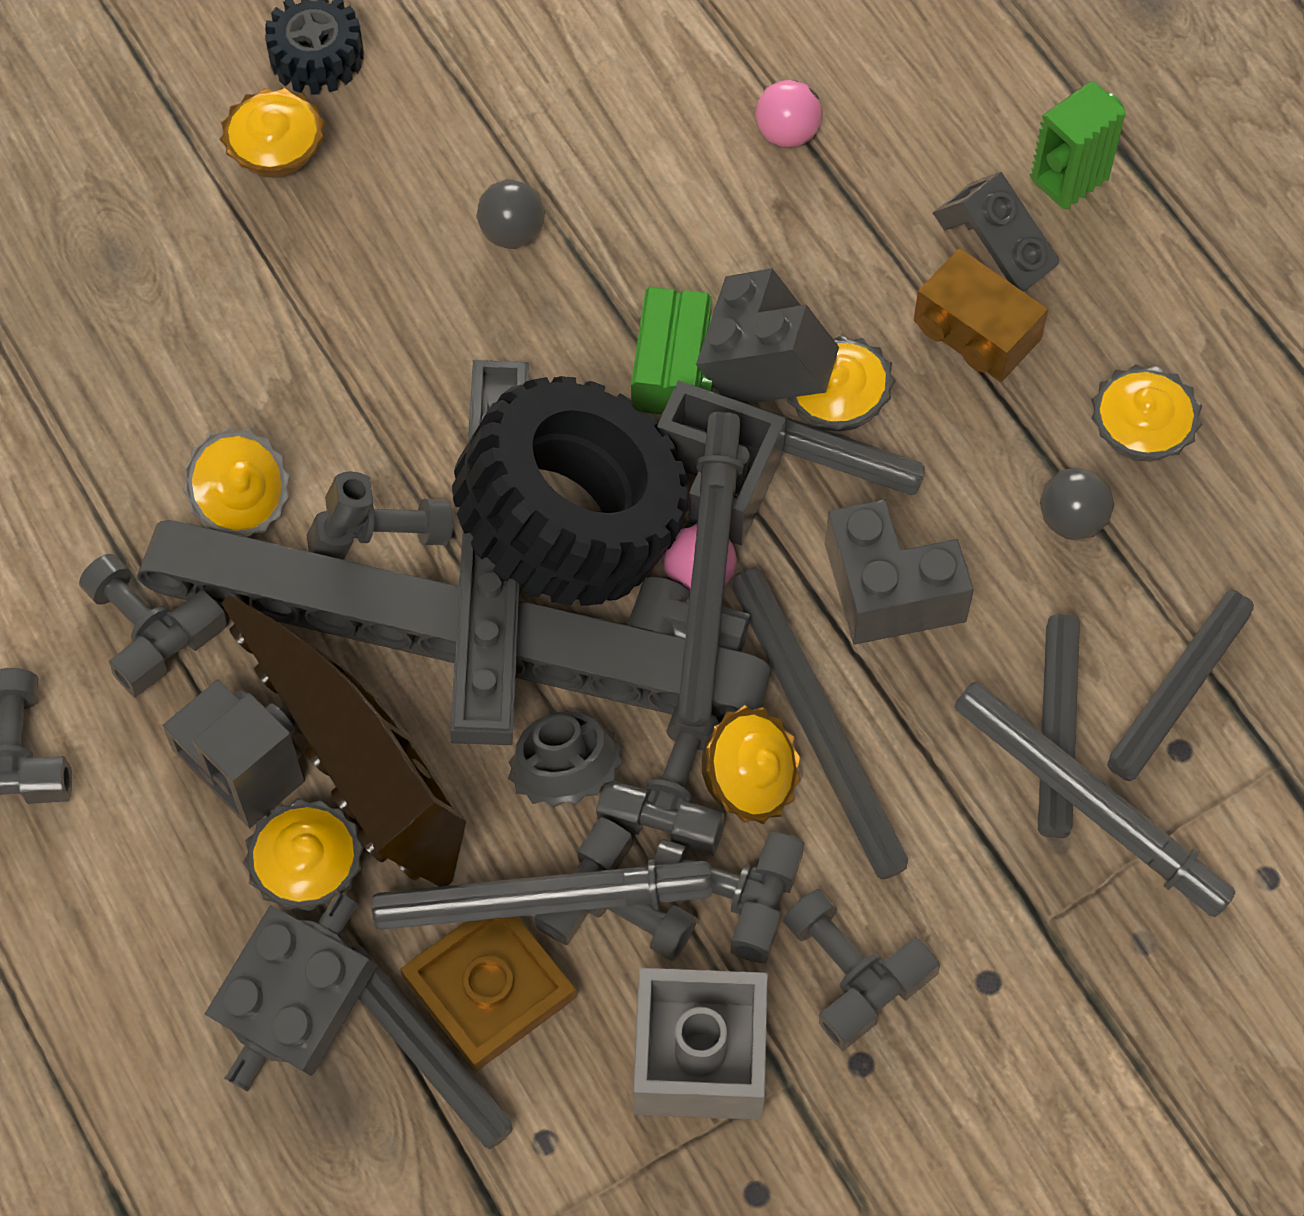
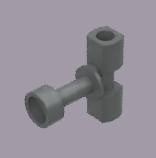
M348 471L335 476L325 496L327 511L316 515L307 533L309 552L342 560L345 559L354 541L353 538H358L360 543H369L373 532L417 533L419 542L422 545L446 546L452 535L453 512L451 504L447 499H422L418 510L374 509L370 477L359 472Z
M105 554L94 560L84 570L79 580V586L96 604L102 605L111 601L134 625L131 633L133 643L110 659L109 664L112 674L117 681L136 698L168 673L165 664L168 658L185 645H188L194 651L199 649L227 627L226 618L221 607L203 590H200L172 613L164 606L151 609L128 586L131 579V571L114 554Z
M20 668L0 669V795L21 794L27 804L69 802L72 791V770L65 757L33 758V753L22 747L24 709L30 708L37 703L38 676L31 671Z
M677 706L674 708L666 730L667 735L675 743L662 779L649 780L645 789L617 781L605 784L596 809L597 820L600 817L619 825L627 832L637 835L640 833L643 825L672 834L673 842L685 845L689 850L714 857L725 825L724 812L693 804V795L684 787L697 751L704 750L707 739L713 733V728L719 724V721L711 714V722L705 727H691L680 724Z
M600 817L577 852L581 864L575 873L618 869L633 845L632 835L612 821ZM649 904L539 914L534 917L535 925L540 931L554 940L568 945L588 913L599 918L608 909L653 935L650 949L671 961L675 960L681 953L697 922L695 916L676 905L672 906L665 914L659 910H653Z
M769 832L757 868L745 864L740 876L710 867L713 881L712 893L733 899L731 912L740 915L731 943V953L752 962L767 963L780 923L781 913L776 910L782 892L790 893L803 856L804 842L786 834ZM662 839L654 858L656 865L694 862L685 859L687 846Z
M817 889L799 900L788 911L783 922L799 941H805L813 937L846 974L840 983V988L845 994L819 1014L820 1026L830 1039L844 1051L877 1024V1012L898 995L905 1001L939 974L940 964L930 950L916 937L886 961H883L877 953L864 958L831 921L837 912V907L821 889Z

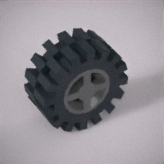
M293 0L283 1L285 12L278 7L271 12L272 21H266V35L264 36L273 74H278L279 82L285 87L292 82L293 91L302 93L305 85L310 88L311 95H320L319 86L327 85L330 93L338 90L337 80L340 79L347 85L352 81L351 71L359 73L362 67L361 59H364L360 24L353 8L350 5L345 8L343 0H333L331 4L329 0H301V3L295 4Z

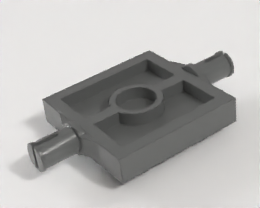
M335 891L334 897L318 924L313 921L297 920L270 905L205 1012L206 1016L230 1029L239 1042L245 1045L224 1079L247 1092L266 1058L271 1061L287 1062L306 1074L313 1076L377 967L370 959L350 949L346 942L339 937L354 910L359 906L358 903L340 892Z

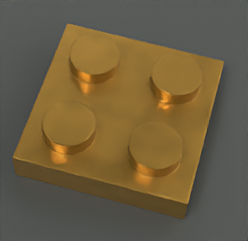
M518 917L466 921L400 968L404 981L475 1072L479 1071L577 998L575 987Z

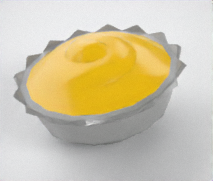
M227 427L219 434L209 433L202 444L193 448L191 460L184 467L186 482L183 491L189 499L191 513L199 517L204 527L247 538L253 533H266L269 524L281 518V507L290 499L286 489L290 475L283 468V455L272 449L269 438L257 437L250 428L237 431Z

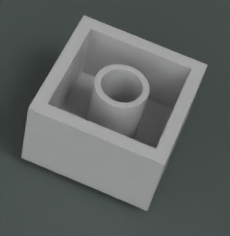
M639 968L633 1089L634 1115L762 1120L765 1097L768 973Z

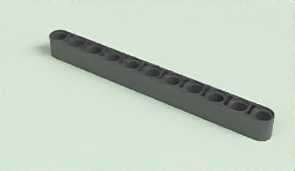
M171 520L157 523L137 574L138 580L144 586L166 596L189 600L200 590H203L213 598L221 609H225L221 603L230 595L280 623L455 663L458 586ZM519 601L515 678L672 715L674 708L679 704L685 639ZM718 647L711 714L718 719L719 723L722 722L727 712H736L744 705L752 710L762 707L771 674L770 666L756 656Z

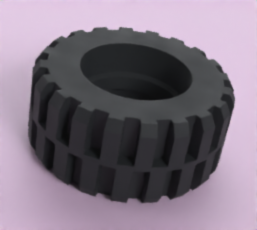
M559 376L554 377L551 383L547 377L525 381L523 385L513 386L502 393L498 401L491 405L458 458L454 469L456 479L452 484V495L455 507H460L456 514L464 534L471 533L473 536L471 541L472 548L481 560L487 557L495 565L493 572L506 582L509 578L523 585L522 592L535 598L539 597L541 593L551 596V603L572 605L575 600H579L581 606L603 604L606 599L608 601L618 600L628 595L634 587L639 586L677 537L685 523L684 514L688 510L689 503L688 489L684 487L687 483L682 461H675L674 459L677 454L676 447L669 436L662 437L656 429L658 422L647 412L642 415L631 406L634 401L621 393L613 396L605 392L604 385L588 381L582 385L576 383V377ZM539 469L558 473L580 485L596 501L602 513L584 509L562 497L548 484Z

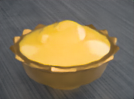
M264 88L257 95L245 94L241 103L230 106L229 116L221 121L224 132L220 137V141L226 146V155L236 160L240 167L247 168L250 172L263 177H283L297 172L309 162L311 156L316 154L317 146L324 139L322 129L325 120L319 116L318 105L309 103L305 94H292L287 88L277 91Z
M744 705L736 712H727L722 722L714 726L713 733L707 739L702 752V775L709 793L728 813L736 814L744 823L754 820L764 824L769 817H781L784 806L794 802V788L801 781L797 771L801 757L794 749V735L784 730L781 718L770 716L764 707L752 710Z

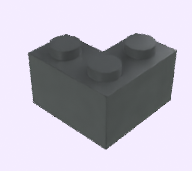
M773 268L725 276L696 365L707 379L712 381V385L721 395L744 403H754L826 393L839 346L807 305H800Z
M678 380L656 429L662 437L668 435L676 447L675 461H682L684 471L697 475L689 491L688 525L698 522L701 472L696 469V462L698 458L705 455L708 417L713 412H731L737 414L740 418L737 459L744 464L743 473L737 476L729 539L731 542L742 546L783 455L786 418Z
M886 499L828 511L825 547L853 645L967 622L974 590L958 539L900 550Z
M219 679L162 725L172 750L249 829L256 824L257 820L262 819L274 809L275 805L281 803L304 783L298 759L302 757V753L291 738L295 728L287 716L272 703L264 708L250 693L246 694L244 691L238 690L233 694Z

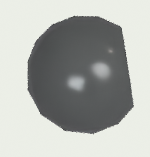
M506 179L490 185L479 199L476 218L482 234L487 240L496 246L516 249L530 244L541 232L546 211L539 193L523 182Z
M1076 467L1059 471L1045 484L1040 499V507L1043 520L1052 531L1066 539L1080 540L1094 537L1109 524L1114 501L1111 487L1099 475Z

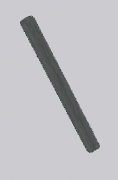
M750 568L744 572H739L733 577L732 589L744 613L750 614V625L877 877L884 880L902 873L907 869L908 857L762 571L758 568Z

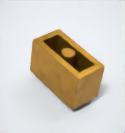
M959 248L918 290L913 321L919 325L923 333L935 341H942L960 353L973 369L979 372H987L1002 382L1041 341L1049 309Z

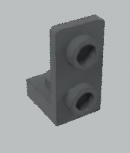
M1002 172L970 183L933 212V215L944 231L965 224L968 230L973 228L1008 282L1022 291H1026L1059 264L1058 257Z

